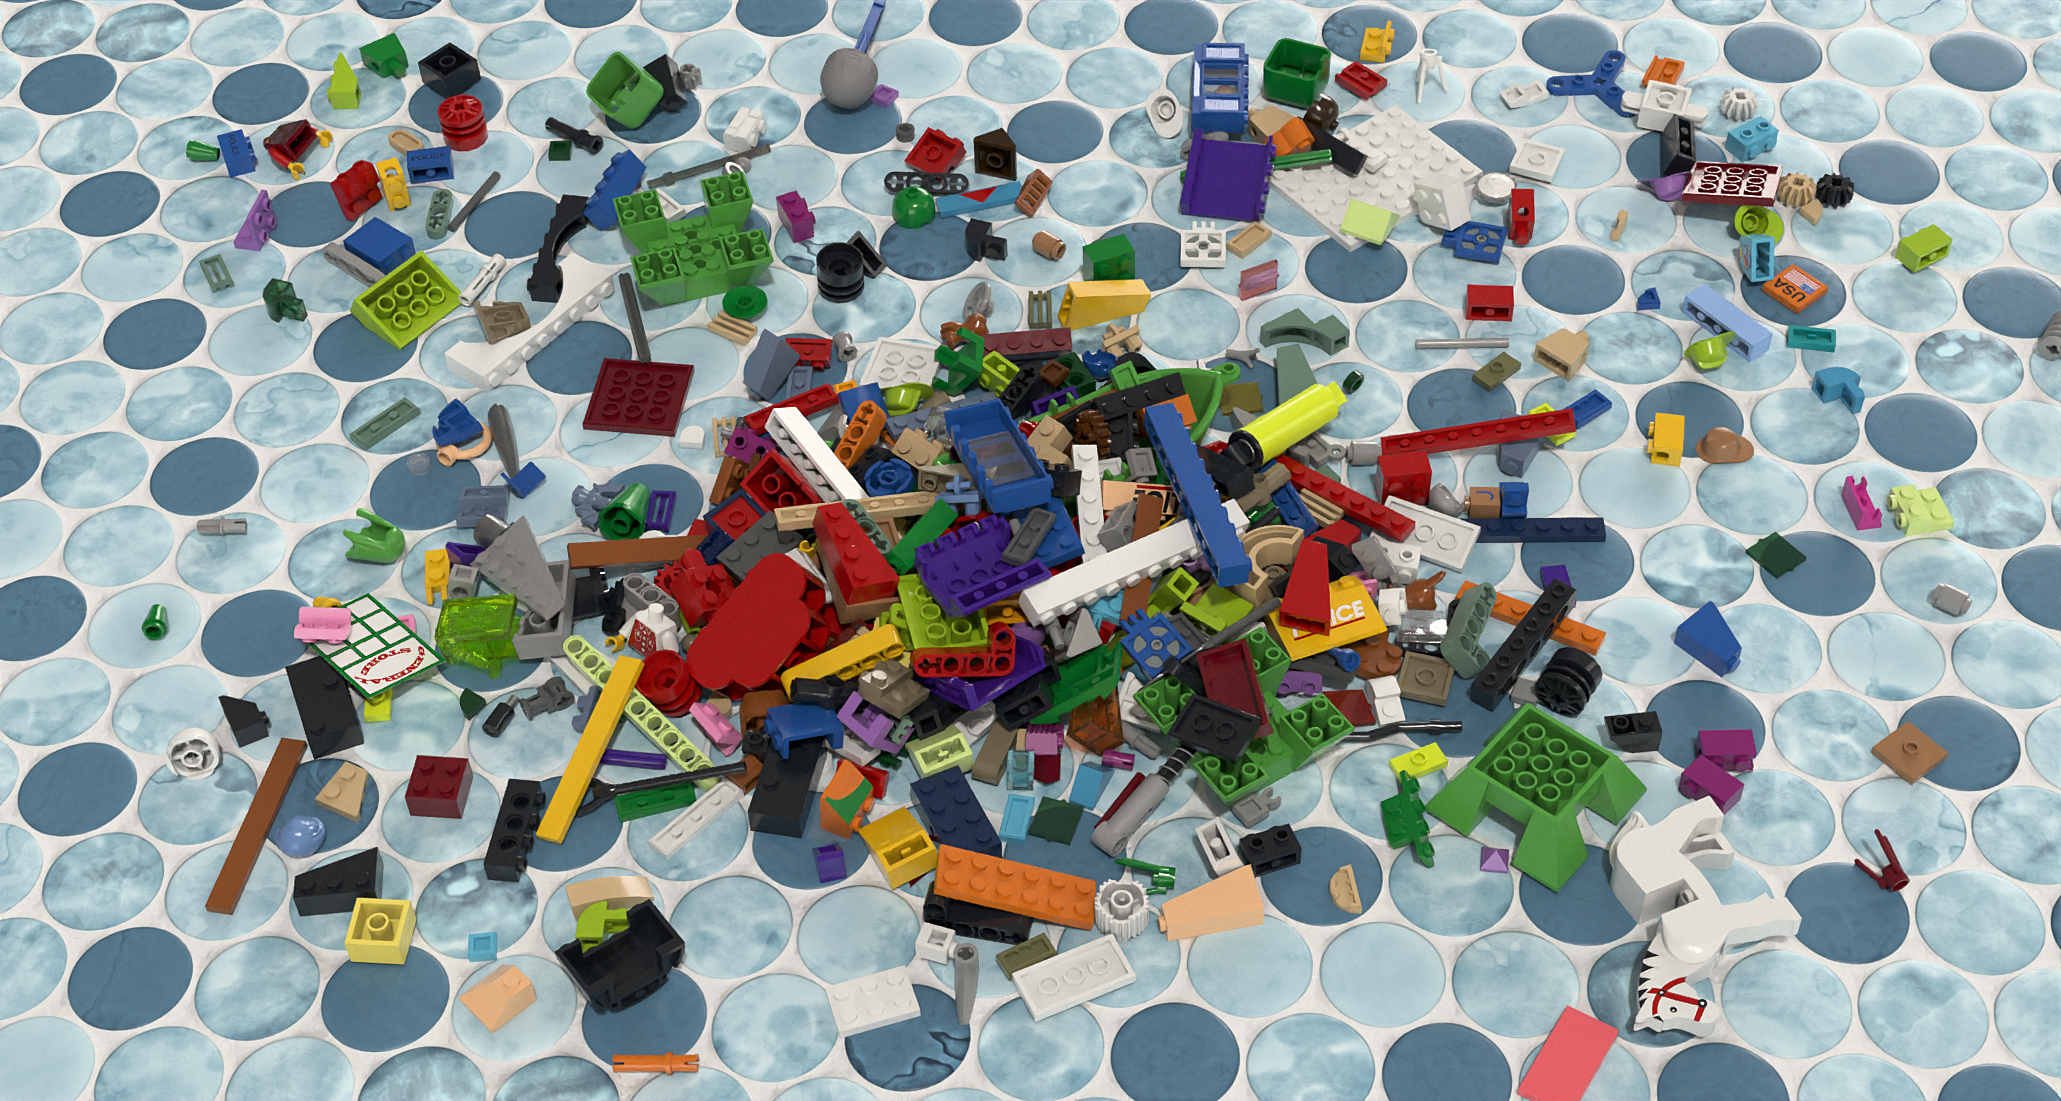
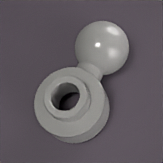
M746 157L738 158L735 163L728 162L722 170V175L743 171L745 175L751 170V162Z

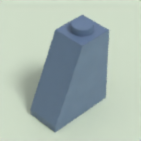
M764 329L742 382L750 388L747 392L758 400L760 397H763L769 401L801 356L781 338Z
M1503 409L1500 419L1521 415ZM1545 437L1499 443V470L1522 478L1544 444Z

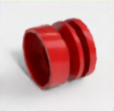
M456 95L449 97L440 104L437 114L440 119L439 122L446 146H450L452 150L463 152L477 149L488 139V129L484 120L483 106L479 99L470 95Z
M664 649L655 651L643 660L645 665L636 682L637 690L662 715L667 717L681 716L689 711L694 702H698L702 694V685L689 674L686 662L675 651Z

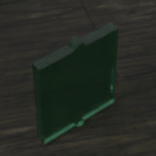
M1776 531L1764 539H1759L1758 543L1746 549L1745 552L1776 579L1788 571L1793 572L1794 568L1806 561L1807 558Z
M1043 796L1029 828L1028 835L1046 839L1047 842L1053 841L1070 846L1084 812V807L1068 803L1065 799L1060 801Z

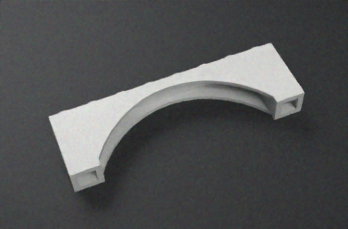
M572 252L557 264L561 272L562 282H564L563 291L557 305L545 319L525 332L493 343H464L460 340L444 353L448 370L488 393L587 312L595 308L607 296L611 295L615 291L612 274Z

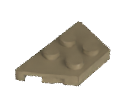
M473 301L474 311L489 343L531 328L530 319L521 302L493 301V306H481L480 301Z

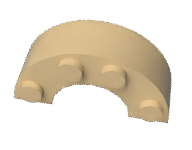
M1271 525L1254 529L1239 538L1243 542L1246 556L1251 558L1252 571L1249 572L1248 583L1231 585L1230 588L1233 594L1253 604V611L1259 608L1267 598L1268 574L1261 571V569L1273 564L1287 565L1289 563L1293 565L1302 539L1304 540L1303 529L1286 525Z

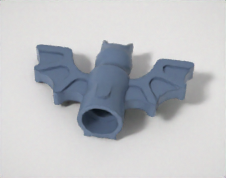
M611 480L602 485L593 483L591 491L586 490L584 486L578 485L572 492L571 501L573 504L578 505L575 507V513L581 515V524L586 523L592 529H595L599 524V513L595 512V510H601L612 500L607 498L608 496L616 497L625 489V484L613 483Z

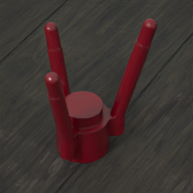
M1875 829L1874 833L1890 862L1889 865L1882 869V877L1861 860L1855 859L1854 862L1877 881L1882 889L1889 887L1891 892L1899 891L1909 884L1910 879L1902 869L1888 838L1882 836L1881 832Z

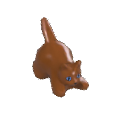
M975 313L969 315L964 323L957 321L944 323L941 325L942 330H940L942 340L951 350H954L958 343L969 342L956 335V331L961 327L977 335L989 334L986 325L987 319L985 316Z
M1442 570L1428 579H1415L1410 584L1402 587L1405 588L1408 611L1415 609L1420 616L1427 617L1436 610L1434 586L1443 580L1446 571ZM1389 584V589H1393L1394 587Z

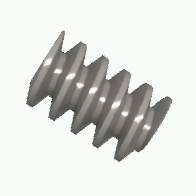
M2061 312L2053 314L2038 344V352L2046 360L2061 358Z

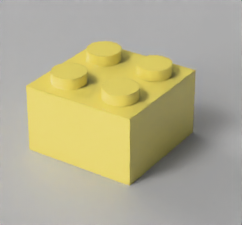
M357 898L344 943L351 962L405 965L416 923V916L410 900Z

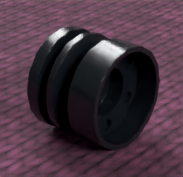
M844 242L832 243L823 247L816 257L818 291L821 296L835 303H847L855 300L864 290L863 254L854 245Z
M1571 647L1560 648L1552 655L1546 668L1535 682L1534 691L1539 701L1552 712L1562 716H1576L1586 707L1591 695L1602 681L1603 673L1596 660L1586 652Z

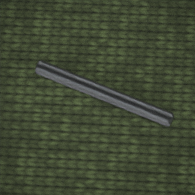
M627 272L625 274L621 273L618 276L639 362L642 364L645 362L649 363L652 360L631 275Z

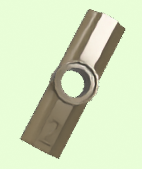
M1276 463L1264 473L1254 474L1253 481L1256 489L1236 500L1243 513L1245 514L1254 506H1262L1269 503L1272 499L1271 494L1291 479L1290 471L1284 464Z

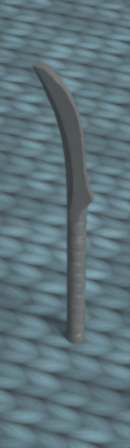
M1277 597L1273 598L1209 638L1200 647L1181 659V661L1186 663L1196 657V654L1216 647L1281 606V601ZM1165 670L1164 672L1156 676L1154 679L1149 681L1147 684H1145L1143 687H1141L1137 692L1161 680L1163 677L1168 675L1169 672Z

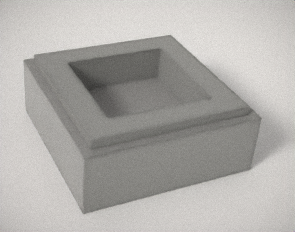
M1518 677L1511 695V702L1522 705L1528 702L1536 707L1539 699L1534 691L1535 681Z

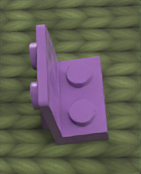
M261 190L248 213L244 224L233 241L235 248L261 251L264 243L268 241L270 232L276 226L277 218L273 213L272 201L269 199L267 190Z

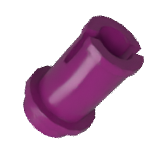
M1113 748L1109 750L1104 749L1102 765H1107V768L1112 766L1133 771L1135 754L1112 751Z

